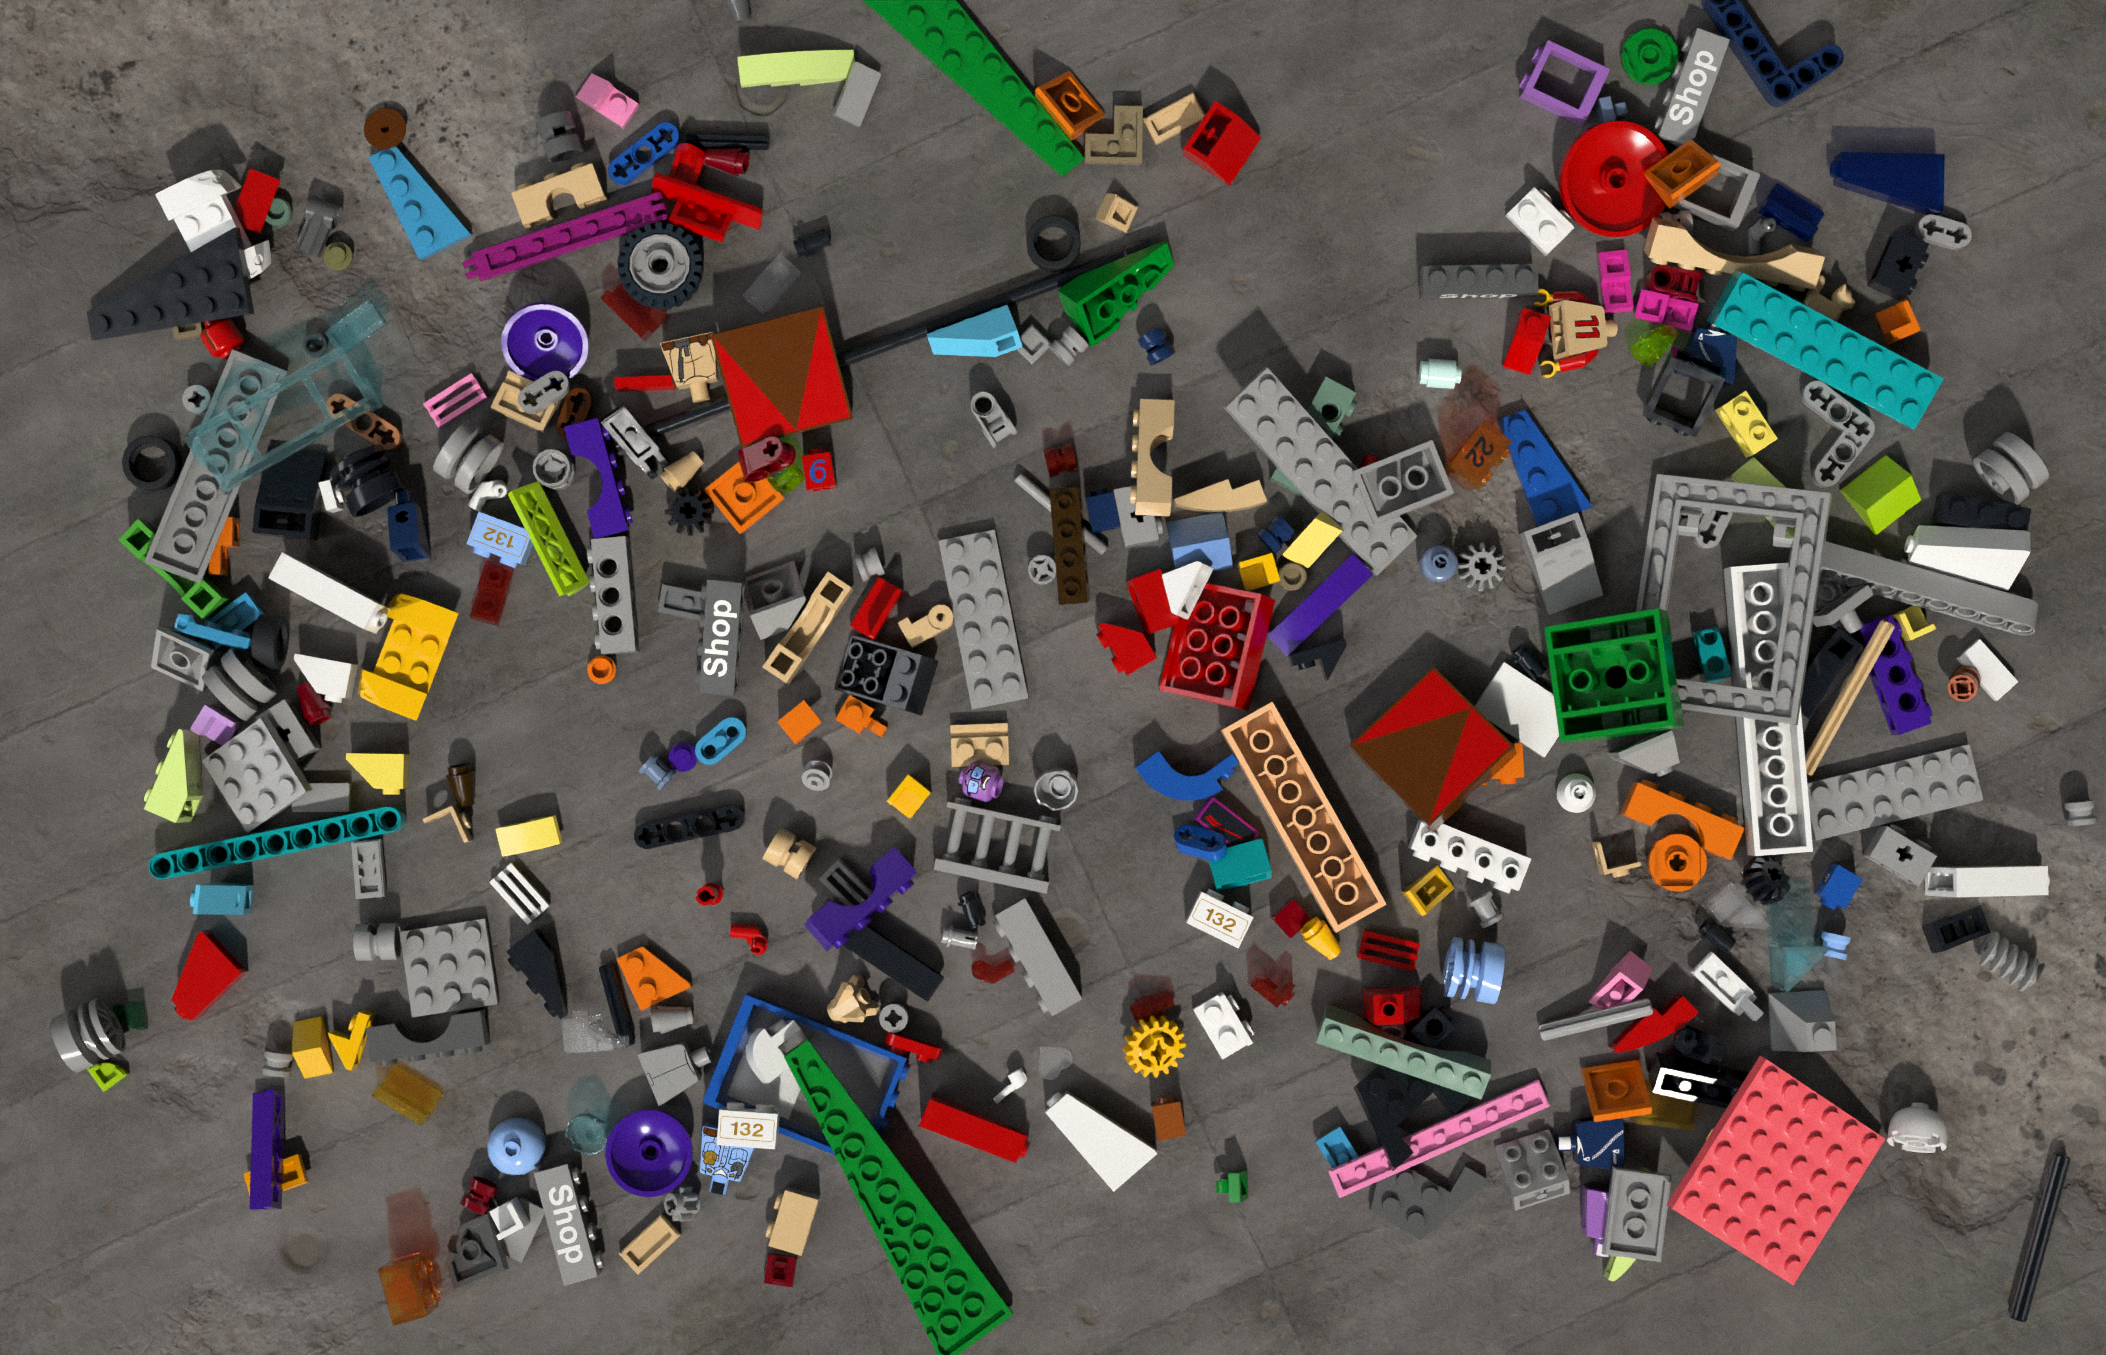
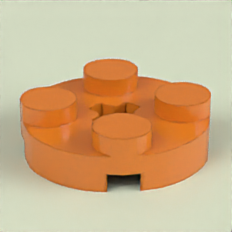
M1669 834L1653 843L1648 854L1647 867L1654 883L1669 891L1682 892L1691 889L1702 879L1707 868V858L1702 847L1691 837L1683 834ZM1676 854H1679V859L1684 860V865L1679 866V871H1674V867L1669 864Z

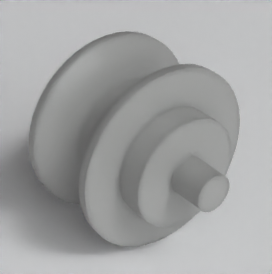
M809 761L805 765L802 782L811 790H825L830 785L833 770L824 761Z

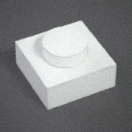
M331 480L319 482L326 511L334 513L344 510L342 502H344L345 495L344 492L336 490L335 486L337 483Z

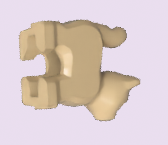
M1819 275L1816 289L1808 290L1802 304L1837 322L1843 311L1854 307L1855 300L1852 297L1851 291L1846 288V284L1838 287L1833 292L1831 301L1819 294L1825 285V277Z

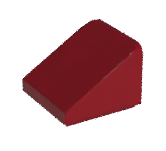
M1292 898L1271 917L1290 939L1311 920Z

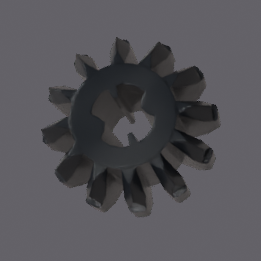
M691 487L686 488L685 497L680 490H677L675 494L679 500L677 502L671 498L667 500L669 504L674 506V509H666L665 514L675 515V517L668 521V524L670 526L678 524L677 533L681 534L687 526L688 536H693L695 526L700 533H703L705 530L701 523L712 524V520L705 517L706 514L715 513L713 508H705L712 500L710 497L701 500L704 493L701 489L696 491L694 497ZM690 504L697 510L696 515L692 514L693 518L691 519L683 514L684 508L688 509L687 505Z
M1769 855L1753 858L1740 872L1743 877L1741 884L1746 886V893H1750L1753 901H1760L1763 906L1777 903L1784 898L1783 896L1791 888L1788 883L1791 877L1785 874V867L1779 865L1778 859L1772 860Z

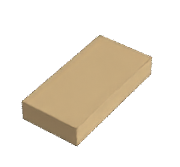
M1192 92L1143 118V123L1155 145H1158L1200 123L1205 117V113Z
M662 1213L618 1254L639 1274L681 1236V1233Z

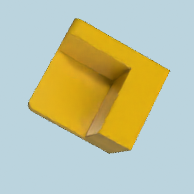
M1272 553L1237 564L1245 591L1254 590L1280 581Z
M908 774L887 802L905 816L911 818L932 792Z

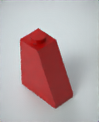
M210 930L201 931L196 936L171 999L176 1005L175 1011L185 1020L193 1021L199 1019L248 972L241 962Z

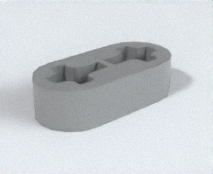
M1926 215L1915 225V233L1920 240L1951 250H1959L1965 247L1972 238L1971 229L1966 224L1938 215ZM1932 222V228L1941 231H1934L1928 235L1927 229L1923 228V225ZM1958 229L1960 230L1959 235L1963 239L1955 243V237L1947 235L1946 232L1953 233Z
M552 371L523 388L518 395L521 409L528 414H537L564 398L570 390L567 376L560 371ZM553 379H556L558 382L564 381L561 383L562 389L560 391L553 388L545 392L551 388V381ZM543 393V395L536 399V406L533 407L531 404L525 405L528 401L527 395L531 394L533 397H536Z
M1712 510L1711 514H1702L1699 522L1700 532L1707 531L1709 526L1712 525L1713 528L1710 535L1714 538L1713 541L1709 540L1704 543L1702 542L1703 536L1699 534V538L1693 537L1695 545L1701 549L1715 547L1724 534L1732 517V512L1719 515L1716 521H1713L1716 511Z

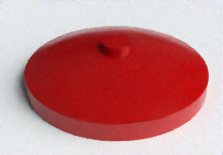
M1626 121L1603 122L1582 132L1568 147L1559 170V192L1563 205L1571 218L1585 230L1606 237L1633 235L1651 225L1652 218H1658L1666 204L1647 180L1644 172L1668 155L1662 142L1645 127Z

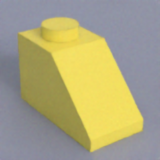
M346 753V760L373 788L383 789V794L400 795V789H409L410 754Z

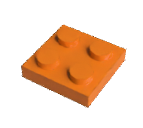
M737 462L704 489L740 535L785 500L768 477L757 482H746L740 462Z
M1639 1060L1582 1068V1079L1594 1122L1652 1114V1105Z

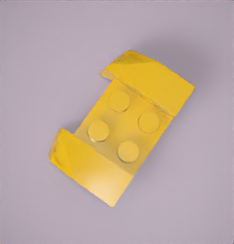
M397 594L387 605L390 608L387 617L394 620L373 672L364 668L360 669L358 693L363 699L381 708L417 721L459 613L416 597Z

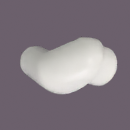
M497 479L480 483L468 506L481 512L487 500L502 498L507 494L506 484Z

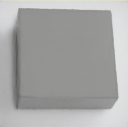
M1031 324L1019 336L1022 348L1016 350L1033 365L1049 349L1051 342Z

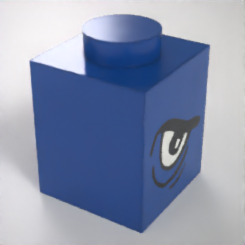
M1830 864L1814 894L1821 897L1819 900L1821 904L1832 910H1835L1836 907L1846 909L1863 879L1838 864Z

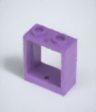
M1548 40L1543 48L1537 47L1531 62L1535 63V66L1531 73L1526 71L1519 85V88L1523 89L1520 98L1582 127L1592 110L1610 69ZM1549 54L1593 74L1578 108L1534 89V85Z

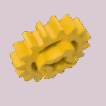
M1152 1015L1148 1023L1140 1019V1027L1131 1026L1132 1036L1125 1035L1124 1037L1128 1045L1122 1046V1050L1126 1054L1125 1060L1135 1073L1140 1071L1143 1077H1147L1151 1072L1157 1078L1161 1070L1168 1074V1067L1170 1065L1173 1067L1178 1066L1175 1059L1184 1057L1180 1050L1186 1047V1043L1182 1039L1184 1034L1173 1020L1169 1022L1165 1016H1161L1159 1021H1157L1154 1015ZM1161 1032L1169 1034L1170 1037H1167L1166 1034H1161Z

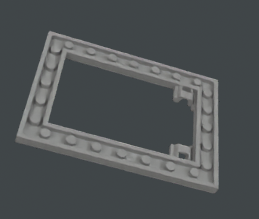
M1657 474L1636 612L1657 608L1668 610L1679 535L1699 538V522L1702 514H1711L1712 510L1767 516L1769 517L1768 521L1775 522L1773 546L1792 548L1771 692L1676 679L1683 710L1798 725L1832 500L1831 493ZM1682 516H1688L1687 526H1680ZM1787 528H1795L1794 539L1786 538Z

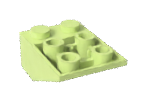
M178 729L177 732L171 735L167 747L170 750L166 759H162L156 769L158 777L154 786L151 785L145 794L144 801L147 803L144 809L175 823L192 822L203 797L199 735L190 729Z

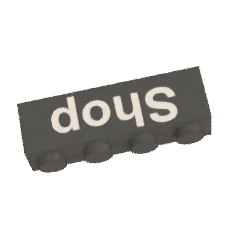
M1538 264L1422 266L1419 270V300L1534 298L1539 293Z
M712 574L707 579V582L702 584L701 598L706 599L705 610H701L699 626L704 628L703 639H699L697 649L698 656H702L701 667H697L695 678L696 684H700L699 693L734 696L738 691L746 578Z

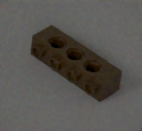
M1081 486L1052 488L1049 491L1059 605L1088 603L1090 601Z

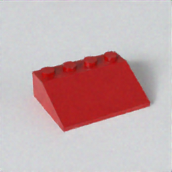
M1206 583L1188 620L1178 616L1180 623L1174 625L1159 690L1249 712L1275 599L1258 593Z

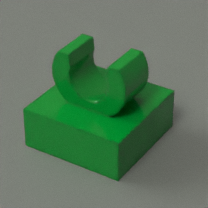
M1236 1169L1228 1173V1178L1216 1181V1193H1229V1202L1240 1203L1249 1198L1247 1170Z

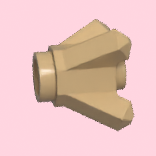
M853 975L848 982H842L835 998L827 1005V1012L834 1023L864 1022L866 1016L877 1014L879 1005L874 1000H871L869 993L863 988L865 981L861 975Z

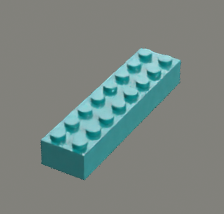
M1735 270L1707 319V322L1914 430L1944 379L1738 270Z

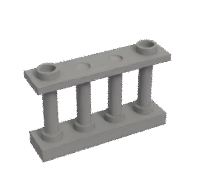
M955 797L954 802L948 801L947 807L956 810L946 854L943 853L942 858H936L933 870L1047 894L1049 881L1044 880L1045 875L1042 874L1051 830L1060 831L1061 825L1056 824V818L1040 815L1039 820L996 812L971 806L972 800ZM967 812L984 815L975 859H971V864L960 863V857L957 856ZM995 818L1012 821L1003 865L999 866V870L987 868L988 863L986 862ZM1023 824L1040 827L1031 872H1027V877L1015 874L1016 869L1014 868Z

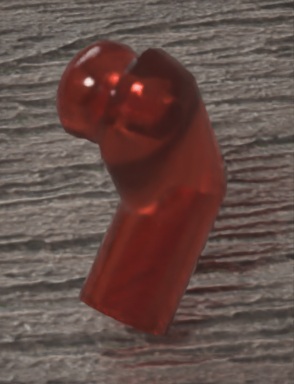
M1009 959L997 966L977 960L971 966L972 974L976 979L990 984H994L1015 972Z

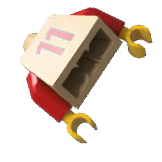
M1539 289V293L1536 296L1543 295L1546 297V301L1543 303L1535 302L1534 306L1538 309H1544L1549 305L1554 359H1559L1557 363L1552 361L1541 363L1540 366L1550 364L1553 367L1551 374L1543 375L1542 377L1550 378L1556 371L1561 370L1564 373L1585 367L1597 357L1598 349L1607 346V337L1616 336L1618 331L1616 321L1605 320L1604 308L1594 305L1591 299L1578 291H1554L1553 294H1549L1545 289Z

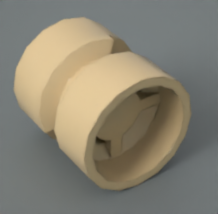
M781 827L767 848L763 860L775 867L782 865L785 873L798 879L813 856L816 847L805 840L796 841V836Z

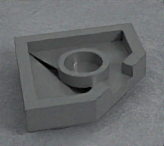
M485 1214L468 1221L460 1227L457 1234L459 1236L458 1241L446 1260L454 1290L464 1288L509 1269L501 1241L496 1236L498 1231L491 1214Z

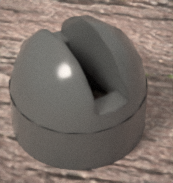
M312 333L305 337L303 348L307 355L312 358H320L327 352V342L321 334ZM310 344H311L312 346L317 347V348H320L321 350L318 351V350L309 348V346H310Z

